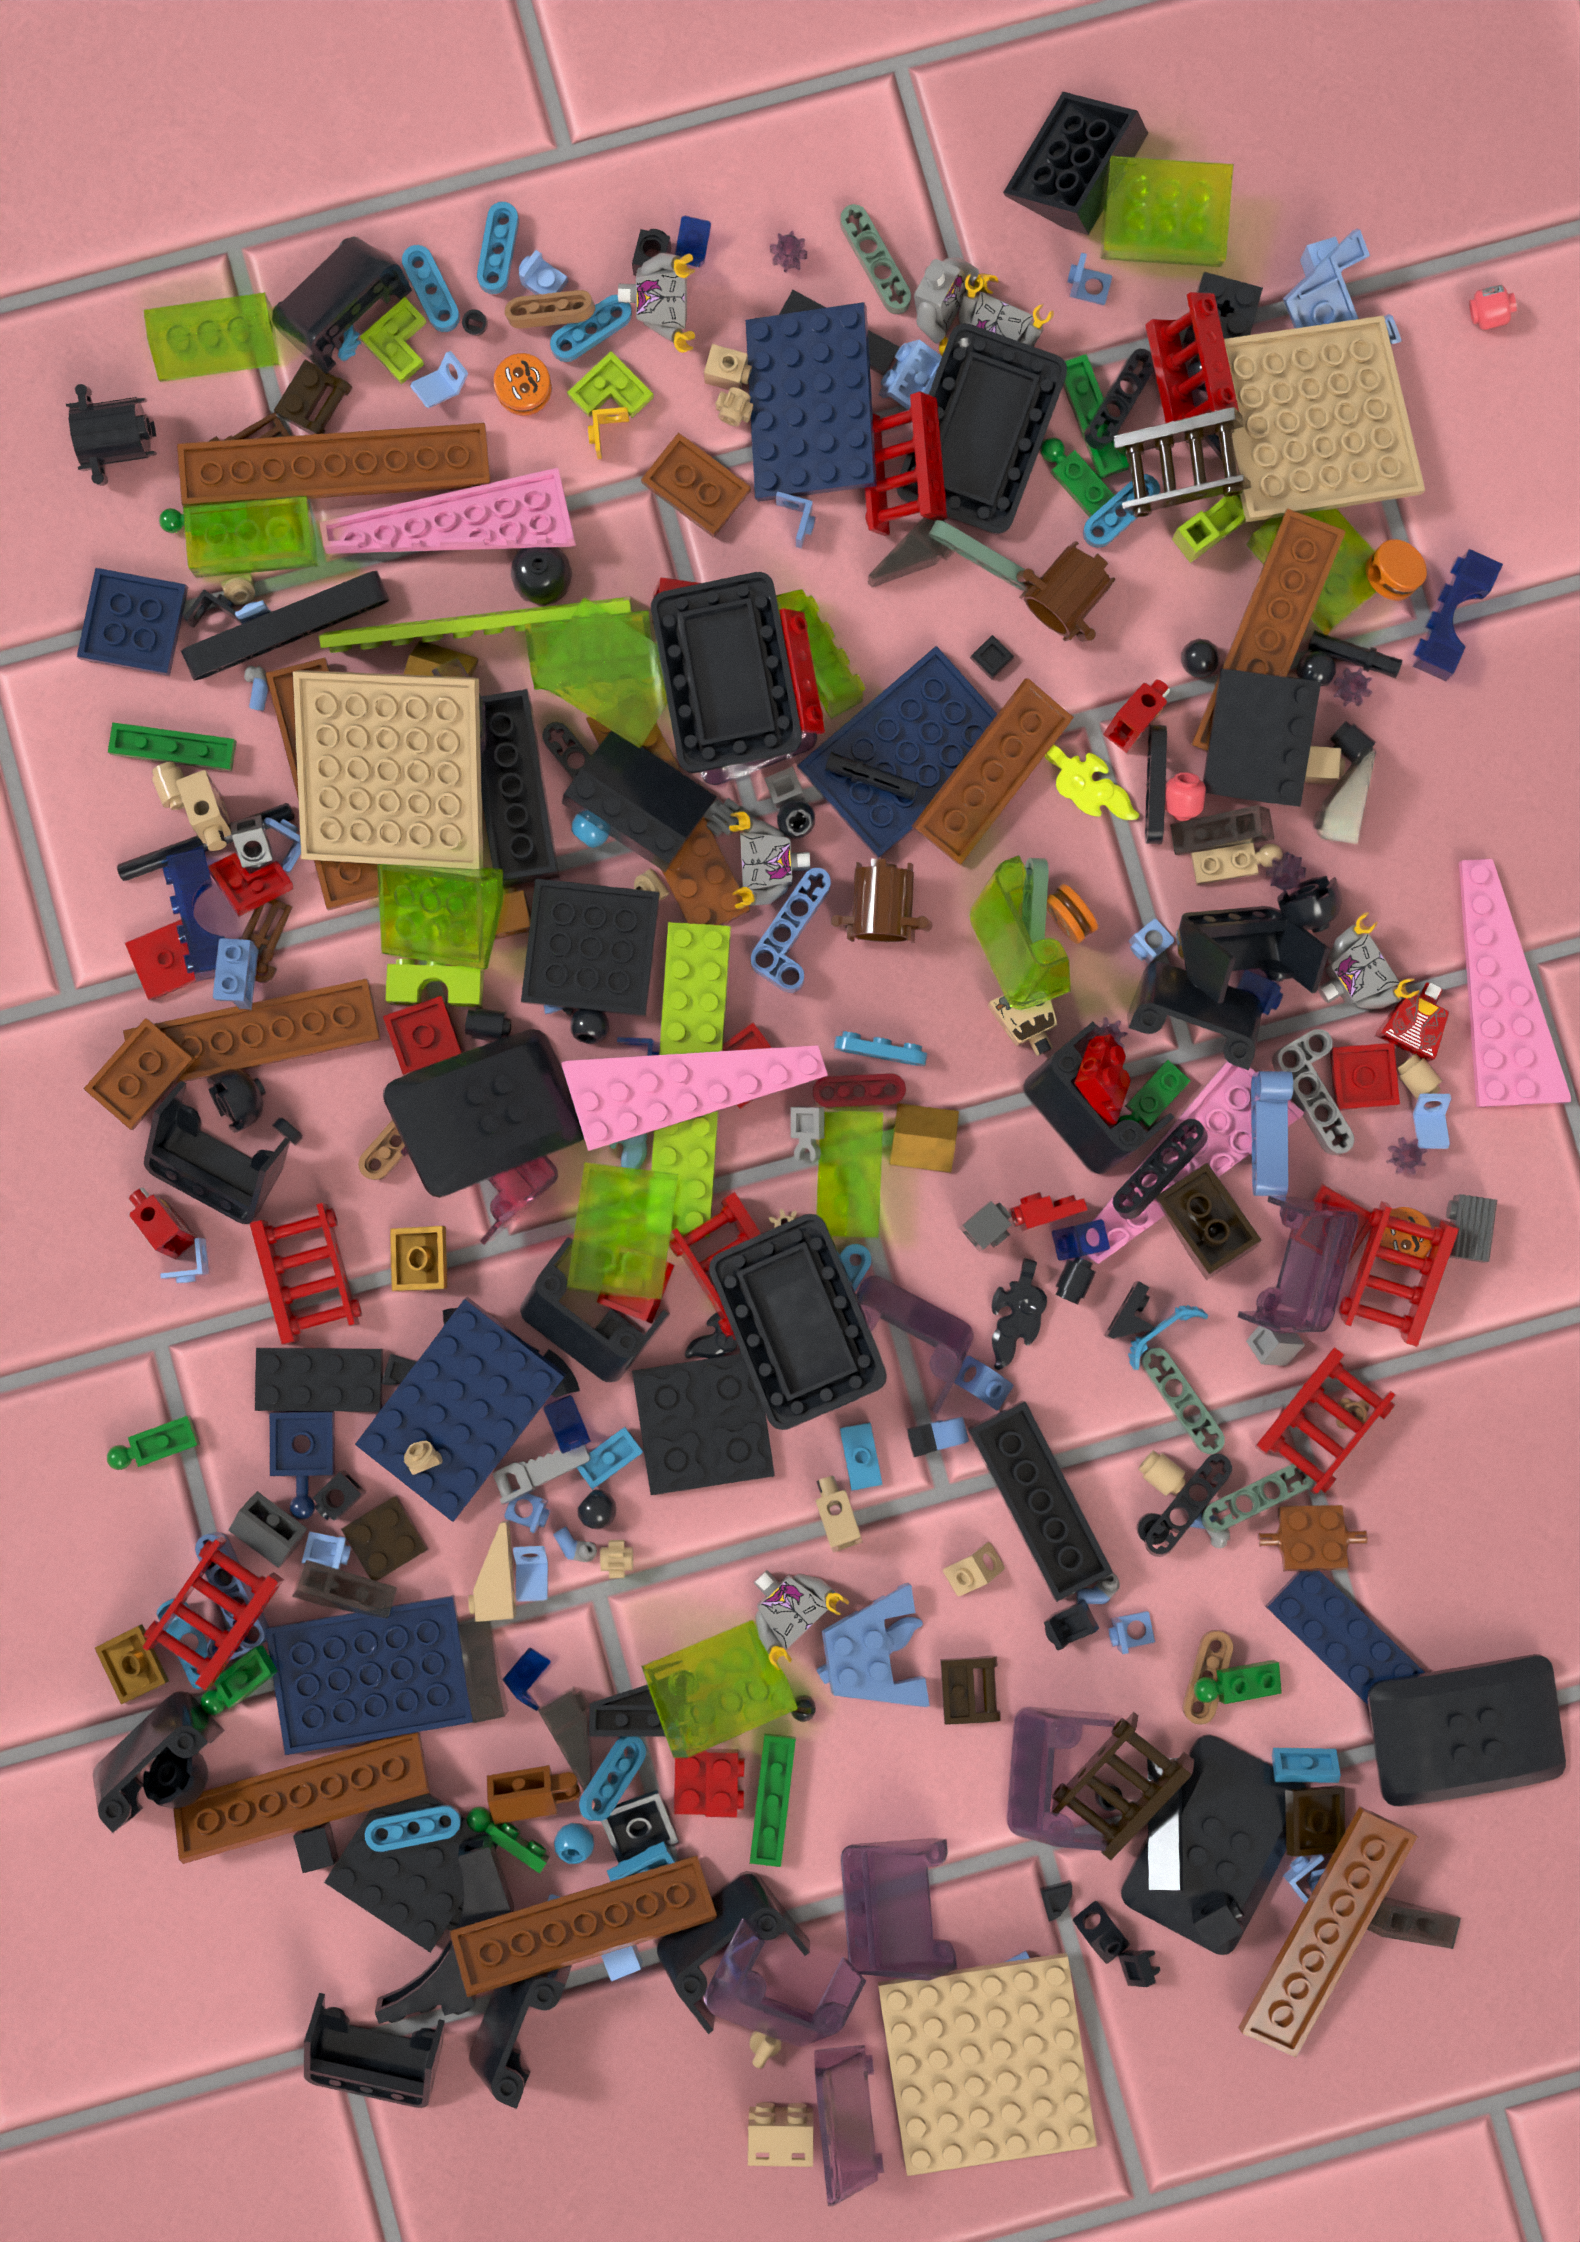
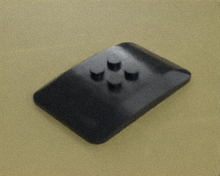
M959 324L952 330L928 394L937 398L947 517L993 534H1001L1009 530L1066 379L1067 365L1063 358L972 324ZM915 452L906 455L900 474L915 470ZM917 482L896 488L899 497L907 503L916 501L919 497Z
M752 572L658 593L651 602V613L676 753L680 766L689 773H699L795 752L802 743V732L772 578L764 572Z
M529 1029L419 1069L389 1082L383 1090L385 1105L424 1188L433 1197H446L575 1145L584 1139L565 1074L548 1038L544 1033L536 1029Z
M816 1214L803 1215L722 1251L712 1258L709 1266L710 1275L768 1421L773 1427L780 1430L794 1428L883 1388L887 1379L885 1366L832 1236L821 1217Z
M1540 1654L1381 1680L1374 1683L1368 1691V1706L1380 1792L1382 1798L1392 1806L1400 1807L1438 1802L1532 1785L1556 1779L1563 1774L1566 1768L1552 1663Z
M1208 1734L1199 1737L1193 1744L1188 1754L1194 1759L1193 1772L1182 1785L1183 1891L1149 1890L1147 1835L1122 1885L1121 1898L1125 1905L1132 1910L1210 1951L1193 1925L1192 1911L1220 1894L1225 1893L1230 1902L1235 1900L1242 1909L1245 1916L1242 1919L1243 1931L1246 1930L1286 1852L1285 1790L1307 1787L1302 1782H1275L1273 1766L1216 1736ZM1244 1932L1211 1950V1952L1218 1955L1229 1954L1235 1949Z

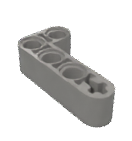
M1315 1029L1279 1049L1273 1056L1272 1064L1275 1071L1292 1072L1293 1101L1304 1112L1303 1117L1322 1149L1330 1155H1339L1348 1152L1353 1147L1354 1135L1311 1064L1328 1054L1333 1042L1327 1031ZM1311 1037H1317L1321 1040L1322 1050L1320 1052H1314L1309 1047ZM1285 1052L1294 1055L1296 1064L1293 1068H1288L1283 1064L1282 1056ZM1301 1079H1306L1311 1083L1312 1091L1309 1095L1302 1094L1299 1091L1298 1083ZM1317 1106H1323L1327 1110L1328 1118L1325 1122H1321L1315 1117L1314 1111ZM1335 1123L1336 1126L1324 1132L1322 1129ZM1341 1135L1343 1140L1340 1142V1145L1334 1146L1331 1141L1335 1139V1136Z

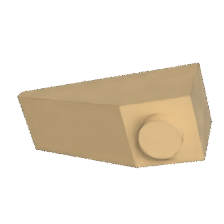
M510 1520L502 1521L499 1524L474 1586L473 1595H469L470 1614H475V1622L513 1619L517 1615Z

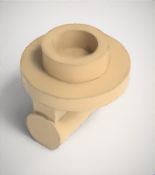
M251 573L221 582L224 597L229 599L234 605L247 604L254 598V580Z
M652 868L637 876L634 881V889L660 892L659 900L664 899L670 894Z
M428 1441L413 1443L404 1455V1462L413 1475L443 1462L440 1453L436 1452Z
M762 2028L752 2033L749 2044L751 2050L756 2054L752 2061L753 2065L762 2069L768 2058L775 2056L780 2051L782 2040L776 2031Z

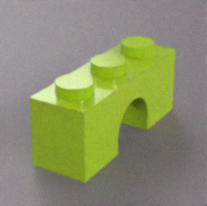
M1240 495L1224 496L1208 511L1203 513L1201 510L1177 528L1172 540L1190 563L1246 522Z
M396 959V964H387L386 1002L390 1005L421 1003L423 989L428 984L442 982L448 988V1003L452 1007L483 1008L484 970L481 967H476L477 962L458 961V966H445L446 961L427 960V965H414L415 960Z

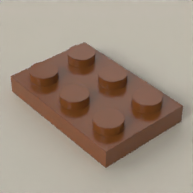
M679 432L641 479V483L713 538L751 492V487Z
M145 1018L83 1089L126 1127L134 1130L195 1059L153 1022Z

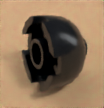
M559 547L522 548L517 552L512 561L511 579L515 591L523 600L546 606L558 602L568 592L572 569L567 556Z
M1327 876L1298 883L1299 889L1288 895L1285 890L1277 897L1282 915L1290 923L1303 927L1306 930L1311 929L1313 933L1329 928V922L1337 917L1342 904V895L1337 879L1334 877L1329 881Z
M228 1069L207 1078L208 1083L214 1085L208 1089L213 1103L221 1117L224 1115L229 1116L233 1122L229 1125V1128L234 1133L251 1126L259 1119L264 1105L262 1096L266 1092L258 1078L252 1079L248 1073L239 1069Z
M166 1746L156 1756L150 1771H144L143 1788L146 1797L153 1800L157 1805L178 1809L192 1804L201 1796L207 1784L208 1767L206 1761L199 1752L189 1758L178 1757Z

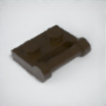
M305 359L276 405L274 412L279 417L311 435L325 434L326 430L324 427L343 396H348L352 386L329 372L324 374L315 364ZM327 387L333 388L315 420L309 421L308 418Z
M997 1656L940 1659L944 1724L1001 1721V1712L997 1710L995 1667L998 1666ZM974 1668H982L984 1711L976 1712Z

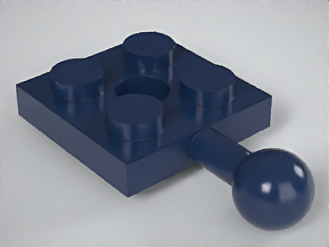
M335 1411L269 1413L270 1476H296V1497L290 1503V1512L296 1519H308L315 1511V1503L308 1496L309 1476L335 1475ZM298 1435H305L310 1440V1448L305 1453L298 1452L294 1447V1440Z

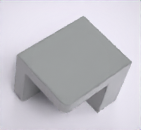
M1263 1320L1246 1341L1259 1362L1263 1365L1287 1366L1305 1345L1291 1323Z

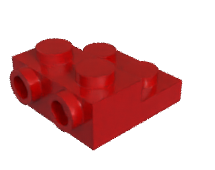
M1111 1034L1096 1036L1089 1040L1075 1080L1078 1089L1108 1126L1117 1124L1131 1082L1128 1072L1122 1068L1126 1058L1124 1049L1118 1045Z
M1041 1192L1021 1198V1205L1012 1207L1010 1214L1015 1227L1020 1225L1021 1230L1025 1231L1082 1213L1088 1209L1085 1199L1076 1200L1075 1195L1054 1201L1055 1207H1053L1050 1195L1042 1198Z
M676 1748L674 1814L737 1818L738 1810H744V1790H738V1777H744L745 1758H739V1749Z

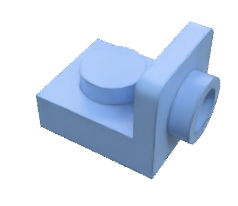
M537 250L534 251L531 257L529 255L526 256L519 266L521 285L535 295L561 292L569 282L568 277L544 261L542 253Z

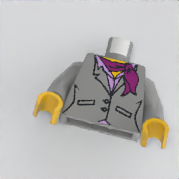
M659 253L644 262L642 267L638 268L636 284L619 283L618 302L636 303V319L643 321L645 326L673 342L677 351L684 353L693 349L692 346L686 343V340L695 339L693 331L684 333L682 329H685L687 321V277L695 272V269L687 267V263L693 260V256L686 254L681 258L677 255Z
M958 257L946 258L944 261L934 259L930 266L926 268L925 275L914 294L917 325L935 344L939 343V352L942 356L948 342L945 335L960 310L964 293L968 291L965 287L967 276L971 273L969 283L972 286L971 283L974 282L975 287L980 285V279L983 276L984 284L979 292L993 294L987 287L988 281L999 282L998 278L994 275L979 274V269Z
M970 273L965 280V287L968 291L963 295L959 311V323L972 324L1034 347L1044 330L1042 325L1053 319L1054 311L1051 310L1047 318L1042 319L1039 312L1044 304L1037 306L1033 311V315L983 292L980 293L978 298L976 293L981 290L984 278L981 276L978 287H972L969 283Z
M745 812L732 813L730 816L736 817L739 825L729 826L730 831H744L740 833L743 887L732 893V895H740L743 902L736 904L735 907L736 909H742L748 905H769L784 895L788 887L792 886V871L810 870V853H791L790 838L785 837L781 830L764 821L749 818Z
M1369 912L1363 913L1358 918L1356 925L1350 926L1335 940L1328 955L1330 965L1325 968L1330 981L1318 988L1321 997L1326 1003H1330L1341 996L1348 1006L1355 1003L1359 1008L1382 1009L1400 1001L1402 997L1411 998L1419 993V990L1412 993L1406 991V984L1414 981V979L1409 978L1399 982L1372 940L1369 933L1375 929L1378 922H1375L1371 927L1363 924V918Z
M768 1570L763 1572L754 1581V1584L765 1595L757 1604L758 1611L755 1619L759 1638L769 1654V1660L777 1670H780L777 1660L781 1656H785L790 1663L792 1659L786 1650L827 1610L841 1615L836 1610V1603L841 1600L848 1605L849 1600L836 1593L820 1578L801 1573L794 1577L788 1574L779 1583Z

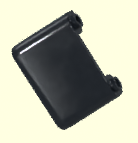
M353 236L344 239L339 247L288 297L274 307L272 321L276 329L324 374H327L336 365V362L332 359L334 348L336 347L339 350L343 346L339 338L380 298L386 304L391 300L390 295H395L402 300L412 289L397 263L362 239Z
M1157 961L1150 963L1143 971L1127 1013L1128 1028L1145 1034H1153L1163 1027L1167 1015L1226 1036L1223 1047L1226 1060L1234 1066L1249 1070L1255 1055L1263 1009L1261 1001L1257 996L1230 985L1227 987L1223 1003L1218 1004L1200 988L1192 984L1187 977L1186 970Z
M179 1691L167 1697L94 1768L93 1782L98 1816L112 1833L133 1819L143 1809L138 1802L139 1791L142 1789L143 1783L136 1775L166 1746L178 1757L189 1758L197 1754L208 1743L211 1744L225 1731L211 1715L203 1711L200 1703L191 1694Z
M571 1965L494 1989L471 2047L469 2061L495 2099L505 2105L517 2109L530 2071L525 2070L521 2065V2050L513 2047L528 2007L531 2006L543 2011L555 2007L566 1985Z

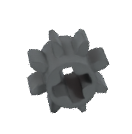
M730 798L725 803L717 799L704 815V818L709 821L706 825L707 828L717 837L722 832L730 836L733 832L730 831L729 826L739 825L738 819L730 815L739 812L740 806Z

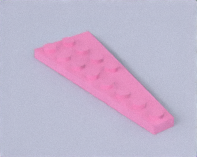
M818 1045L573 1060L561 1063L588 1151L828 1076Z

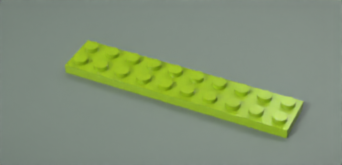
M631 596L327 631L319 635L321 648L329 647L330 653L348 651V649L352 648L353 644H360L361 649H371L383 645L382 641L391 640L392 646L410 644L414 637H422V642L441 640V638H444L443 634L453 633V639L471 637L475 630H484V635L499 634L505 631L504 627L514 626L515 631L532 630L535 627V623L545 622L546 628L564 626L566 624L565 620L576 619V624H587L595 622L596 616L607 615V621L626 619V613H630L632 610Z
M668 922L659 1055L719 1052L723 1050L731 926ZM719 1111L654 1131L647 1233L669 1234L677 1228L681 1235H685L712 1218Z

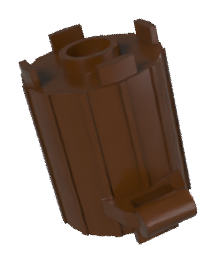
M1074 541L1065 548L1041 578H1038L1034 571L1029 568L1019 571L1016 578L1026 587L1019 598H1024L1028 609L1038 620L1049 629L1064 636V641H1069L1077 635L1081 642L1093 640L1096 632L1094 629L1089 628L1083 619L1111 588L1112 583L1116 579L1114 577L1110 578L1105 572L1104 568L1108 563L1103 557L1097 553L1093 558L1077 549L1076 546L1079 543Z
M871 859V866L862 867L861 863L856 862L852 916L834 915L831 918V924L839 930L847 928V939L851 942L858 939L872 942L911 941V943H915V930L927 932L932 929L933 924L925 916L912 917L914 865L912 863H908L907 869L897 868L895 864L886 863L887 859Z

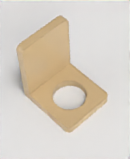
M988 1542L971 1556L944 1568L943 1573L956 1595L962 1596L988 1584L1005 1567L991 1543ZM984 1554L991 1558L993 1570H989L984 1564Z

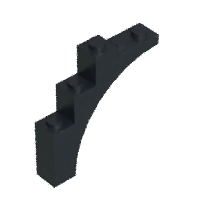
M491 1835L461 1843L459 1845L458 1860L463 1877L464 1902L462 1913L455 1929L513 1912L514 1902ZM450 1939L440 1956L421 1975L402 1988L377 1998L375 2015L379 2024L387 2021L395 2023L404 2019L406 2015L415 2012L426 2013L435 2009L437 2005H441L444 2016L452 2013L455 2015L463 2014L475 2006L476 1995L466 1996L452 1940Z

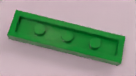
M1087 354L1065 361L1067 375L1063 386L1098 477L1104 479L1128 470L1129 463L1126 455H1123L1115 448L1114 439L1106 448L1101 450L1090 447L1085 440V429L1104 399ZM1103 423L1098 429L1097 436L1099 438H1102V433L1108 425Z
M112 722L108 753L114 756L165 763L175 762V764L232 771L237 741L232 738Z
M764 1733L749 1864L781 1867L796 1737Z

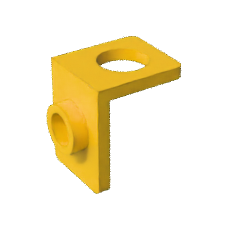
M627 407L592 410L593 425L588 426L589 444H595L597 459H602L599 424L628 422L629 414Z

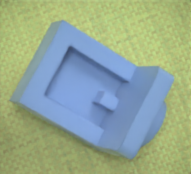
M309 1531L302 1564L340 1571L341 1564L347 1565L351 1546L346 1545V1537L340 1536L338 1538Z

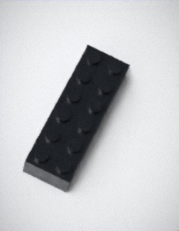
M528 689L479 697L481 794L495 882L498 887L535 882V878L545 880L559 878L533 707Z
M1022 1400L967 1428L1053 1599L1058 1602L1112 1574L1113 1571L1026 1401Z

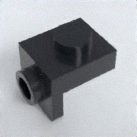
M1085 1600L1053 1613L1044 1622L1046 1636L1058 1651L1064 1649L1069 1643L1093 1634L1099 1629Z

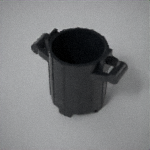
M78 384L75 387L78 402L66 404V407L70 408L68 418L70 435L78 462L81 465L78 466V470H91L92 481L97 485L104 486L108 483L104 465L146 459L157 455L155 451L150 449V439L157 437L154 421H149L148 415L144 414L141 403L147 402L146 398L133 397L92 403V391L89 387L83 384Z

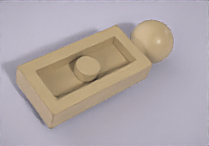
M1254 843L1194 852L1191 854L1196 885L1258 875L1257 864H1262L1266 868H1275L1283 860V851L1276 844H1266L1259 852H1255Z

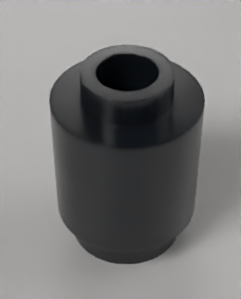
M1345 721L1329 739L1335 744L1333 747L1341 748V754L1355 766L1359 761L1365 765L1376 753V750L1373 748L1376 742L1354 723L1351 725Z
M476 1008L475 1011L468 1010L465 1023L466 1035H472L473 1039L497 1041L510 1036L512 1019L507 1018V1012Z
M1075 1256L1074 1261L1067 1259L1056 1284L1058 1289L1055 1295L1078 1305L1081 1298H1085L1096 1271L1091 1269L1093 1263Z

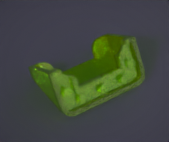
M1019 855L1005 860L998 865L971 906L969 916L974 932L1006 1001L1014 1009L1024 1010L1070 992L1071 983L1069 958L1061 943L1052 938L1032 942L1019 915V906L1023 903V888L1027 877L1025 866Z

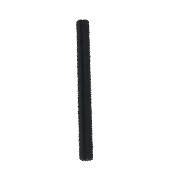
M284 803L246 817L250 818L261 815L263 821L265 818H271L280 823L282 819L288 822L293 820L294 812L289 803ZM264 824L265 830L271 828ZM197 835L117 865V871L123 881H127L207 852L209 849L207 844L203 843ZM232 835L225 837L227 844L234 842Z

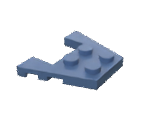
M1360 229L1353 230L1283 298L1294 328L1359 319L1341 270L1370 256ZM1390 314L1384 316L1390 343L1401 342L1402 339L1393 316Z
M904 1583L892 1593L879 1597L871 1605L851 1613L822 1630L830 1689L834 1696L920 1707L930 1706L926 1679L923 1676L894 1682L892 1677L884 1619L916 1613L911 1584Z

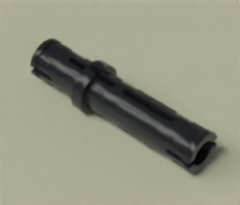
M1314 630L1308 645V650H1320L1333 658L1363 667V671L1369 672V670L1395 679L1403 661L1402 659L1377 652V648L1370 647L1368 649L1317 632L1316 630Z
M832 751L825 768L826 771L851 778L850 782L857 783L859 781L910 799V801H913L919 784L917 781L914 782L864 764L862 759L858 758V761H855Z

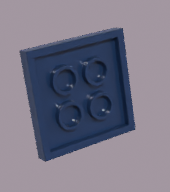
M95 567L77 657L80 660L170 676L188 586L182 583Z

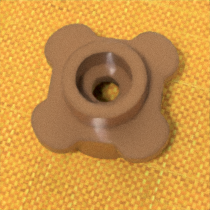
M1343 1398L1338 1402L1349 1413L1354 1411L1356 1413L1355 1417L1364 1424L1367 1419V1412L1370 1409L1366 1401L1352 1402L1348 1398ZM1338 1419L1336 1420V1424L1339 1428H1347V1426L1340 1422Z

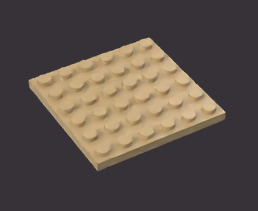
M1384 315L1224 339L1238 408L1243 419V427L1234 429L1235 432L1232 433L1237 476L1243 474L1251 482V488L1242 490V494H1240L1246 522L1283 517L1287 508L1303 514L1421 495L1425 491Z
M294 671L293 686L301 859L481 869L483 867L479 678Z
M1067 1953L878 1982L907 2176L1097 2147Z

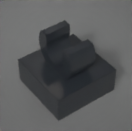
M1126 1950L1118 1954L1128 1986L1149 1987L1156 1983L1154 1975L1160 1972V1967L1151 1966L1149 1958L1155 1955L1154 1950Z

